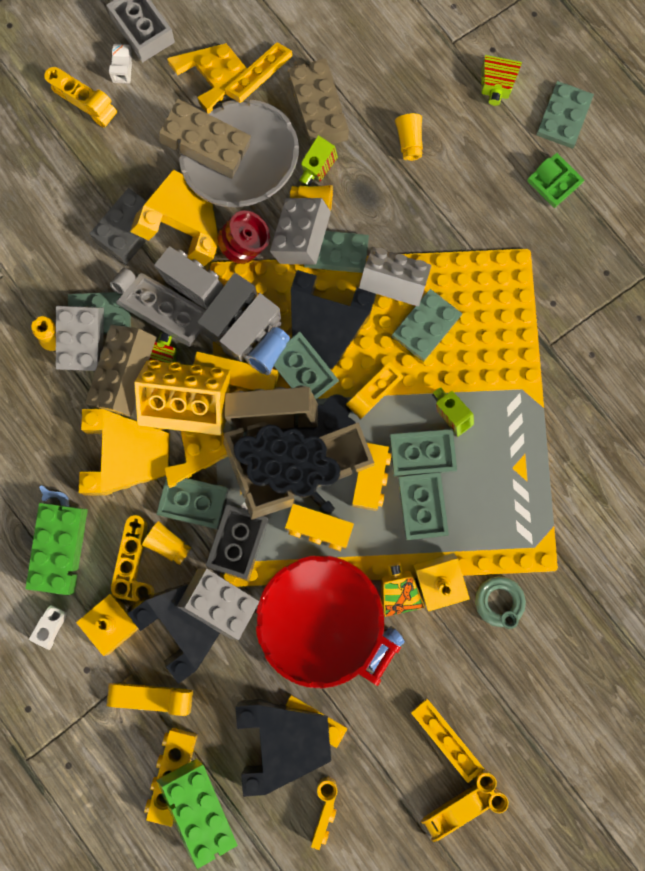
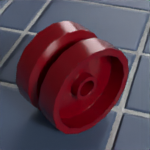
M239 211L219 230L217 236L218 246L229 260L238 264H246L251 262L268 246L270 240L269 229L259 215L251 211Z

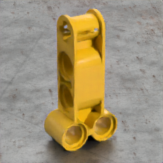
M51 67L46 70L44 77L51 84L52 91L89 114L101 127L105 128L117 114V110L110 104L112 102L111 99L100 89L94 91L57 67Z
M486 769L481 771L474 778V786L422 818L421 823L425 824L431 834L432 842L444 838L488 809L495 813H503L507 810L508 799L501 790L495 789L497 781L490 771ZM484 776L490 777V783L487 786L480 785V780ZM495 796H501V803L497 806L492 805V799ZM431 821L434 822L435 826H436L437 829H438V832H437L436 829L434 828V826H433V824L431 823Z

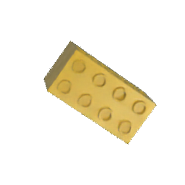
M147 360L135 380L138 426L221 435L227 421L225 418V394L230 393V370L222 369L221 367L211 368L200 365H184L178 362L166 363L158 360Z

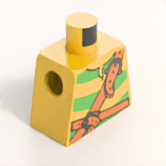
M399 562L389 564L390 575L381 578V602L384 616L387 617L425 608L411 572H402Z

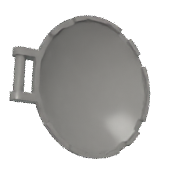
M236 100L222 103L223 106L212 110L209 115L251 135L250 146L242 161H240L233 179L183 154L179 157L180 168L188 186L202 199L224 207L249 206L271 197L289 180L298 160V138L290 120L274 106L257 100L241 103ZM192 105V106L196 107L197 109H199V110H201V111H203V112L206 113L205 110H203V109L197 107L196 105Z

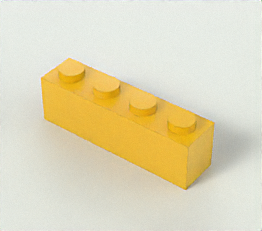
M196 352L193 364L202 367H221L222 369L230 370V389L235 391L274 390L279 377L278 370L272 369L270 375H265L255 370L249 363Z

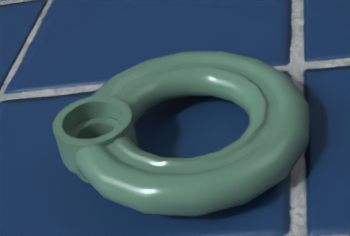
M497 576L487 579L480 585L476 592L475 604L481 618L490 625L513 629L518 625L525 611L526 599L518 583L510 578ZM496 589L508 591L513 599L511 610L504 614H496L488 605V597ZM506 617H510L512 619L511 625L506 624Z

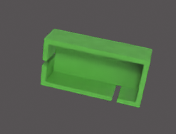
M39 503L25 589L63 595L75 593L78 574L68 575V572L79 569L88 509Z
M197 758L156 780L164 799L167 801L166 804L189 858L197 869L216 859L214 854L217 853L221 856L238 846L205 767Z

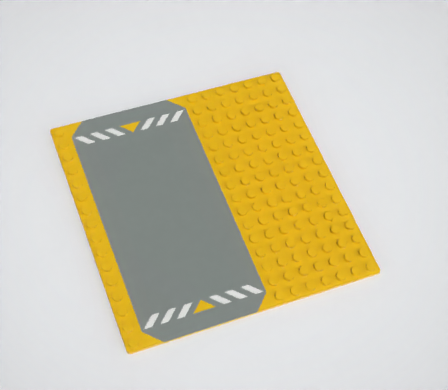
M529 249L402 254L407 258L422 260L431 265L422 298L431 289L460 311L462 316L423 362L392 338V334L416 306L376 294L369 320L352 341L334 369L331 370L339 382L316 399L318 404L323 405L328 397L338 394L350 401L390 362L404 377L362 419H359L351 410L348 415L356 423L359 422L367 443L389 447L388 453H391L390 434L451 429L437 412V401L432 394L438 388L442 387L447 394L453 391L474 414V425L459 437L453 432L457 471L441 473L449 536L406 541L398 477L403 476L394 477L391 455L390 465L385 466L384 472L388 474L386 486L381 488V494H384V501L382 507L378 506L377 511L352 507L358 475L355 469L352 470V475L339 479L335 484L320 486L316 489L326 502L329 500L335 507L330 516L354 523L346 549L341 548V551H336L328 548V543L321 542L318 545L309 542V537L301 535L300 538L288 535L289 531L285 530V526L292 508L289 507L264 515L268 517L269 523L249 582L220 573L221 578L235 587L267 585L283 567L298 561V559L309 556H332L343 559L359 568L370 580H381L382 577L389 576L388 565L396 562L401 564L402 572L410 571L413 578H417L413 565L454 553L458 558L463 576L551 572L558 569L532 260ZM255 260L246 264H238L233 261L213 262L210 265V270L219 276L218 280L224 286L235 272L255 286L257 296L261 293L278 306L281 315V325L279 328L284 330L290 339H292L291 287L297 270L317 275L314 296L351 306L356 287L359 288L363 273L304 268V264H280L277 260ZM213 342L214 356L233 360L223 352L221 346ZM279 373L276 388H291ZM298 413L295 414V426L298 425ZM226 421L223 434L234 431L228 421ZM227 456L216 463L217 485L229 489L223 514L227 505L248 511L245 504L246 498H243L229 457ZM294 496L293 504L320 512V507L310 496L306 498Z

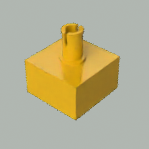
M454 553L413 565L428 612L470 599L458 558Z
M109 594L76 622L103 656L112 653L138 630V627L128 615L125 605L113 594Z

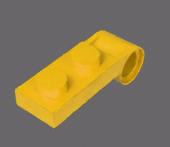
M389 362L346 406L359 419H362L404 376Z
M331 777L320 779L317 785L318 796L321 800L325 801L311 840V847L320 850L321 844H326L329 836V831L326 829L329 822L333 823L337 809H334L337 784ZM324 784L333 786L334 789L330 794H324L321 791V787Z

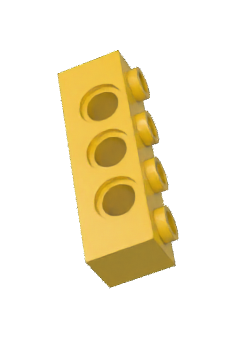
M172 728L169 733H165L162 746H165L164 754L159 755L156 768H159V773L157 777L153 778L150 788L153 791L152 799L147 800L144 813H148L146 821L169 827L173 826L174 820L167 804L162 803L159 799V794L162 792L156 780L165 776L166 771H174L191 762L198 734ZM171 749H179L181 751V758L174 759L171 756Z

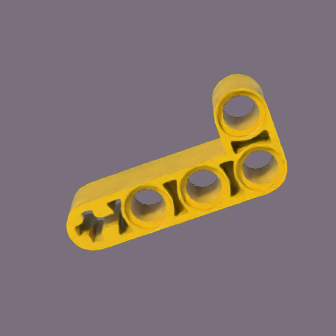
M137 515L130 516L126 520L111 584V592L115 597L136 602L141 599L139 596V589L141 587L148 589V595L155 594L154 588L150 584L136 581L144 547L142 543L146 538L148 529L147 521ZM138 521V523L141 524V527L136 528L135 531V528L132 527L133 523H137ZM130 533L138 535L139 539L130 536ZM130 541H135L137 544V548L133 552H129L127 549ZM129 561L132 564V569L129 573H125L123 571V564ZM121 583L127 585V591L123 595L118 592V586Z
M109 683L106 706L168 712L170 715L187 716L191 713L193 690Z

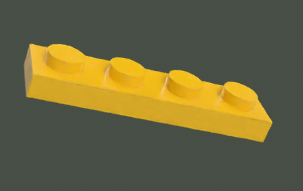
M276 42L225 88L226 95L239 103L244 101L292 57V50Z
M427 698L411 711V714L467 783L484 770V767Z

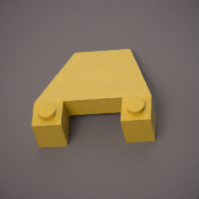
M173 170L136 213L130 232L150 240L158 232L160 222H163L193 237L187 258L190 260L195 259L205 266L214 259L218 246V233L213 205L192 191L185 181L183 174Z
M82 409L81 430L86 434H102L101 472H80V494L84 496H106L113 492L166 476L165 468L169 467V433L153 427L138 426L137 421L105 409Z

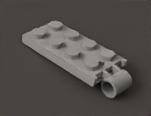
M122 268L110 282V286L114 291L123 294L116 301L119 306L187 346H190L201 332L197 322L206 310L147 275L140 273L135 279L132 271Z

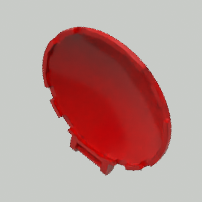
M309 556L298 559V561L283 567L269 581L260 597L256 612L258 613L256 626L258 642L269 664L281 676L295 684L309 688H329L344 684L361 675L378 686L382 681L380 678L395 653H399L401 649L400 646L383 636L384 610L381 598L374 584L359 568L343 559L332 556ZM383 644L388 649L372 674L367 668Z

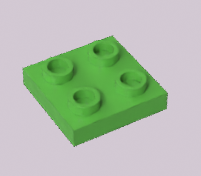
M558 153L554 154L551 158H547L527 180L554 209L585 181Z

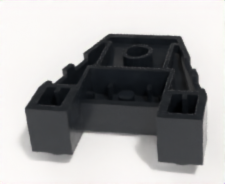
M297 270L291 287L292 338L301 332L329 369L333 370L352 341L369 320L376 293L356 287L351 306L314 296L317 275Z
M190 582L155 594L146 595L127 608L128 615L140 631L159 618L179 645L180 649L164 660L166 668L178 684L197 671L220 634L177 607Z
M263 699L241 700L235 706L237 729L259 727L262 765L245 766L241 773L243 797L267 795L332 761L328 716L290 708L282 704L270 703Z

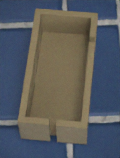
M327 59L309 62V67L302 64L288 68L289 83L309 147L311 148L318 135L331 144L347 141L349 128L344 113H342L343 109Z
M177 99L159 132L160 143L176 151L178 149V140H180L181 154L233 179L240 161H242L251 140V135L180 99Z
M111 325L105 341L107 347L104 346L85 404L97 409H105L131 417L136 402L135 380L146 361L150 359L156 337L139 328Z
M296 386L289 389L277 387L274 390L255 389L250 392L236 390L233 393L225 394V418L234 430L243 428L244 432H246L247 426L265 421L266 425H275L281 430L295 429V414L297 413L299 429L318 427V403L310 387Z
M265 421L247 426L245 436L256 437L258 431L263 426H266ZM243 428L224 433L223 444L243 498H246L245 504L251 520L292 507L294 496L291 490L286 493H277L269 484L257 486L249 480L247 476L248 465L239 462L234 455V445L243 437Z
M359 422L319 437L326 444V457L334 459L339 464L341 470L339 479L352 475L353 469L357 473L374 466V460Z

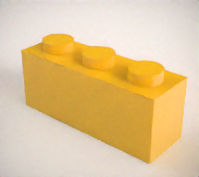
M367 443L374 460V466L358 472L352 507L377 511L378 506L382 507L384 494H381V488L386 486L388 474L384 472L385 466L390 465L392 453H388L389 447Z
M293 504L285 530L289 531L288 535L297 538L303 535L309 537V542L318 545L321 542L329 544L328 548L341 551V548L346 549L354 523Z

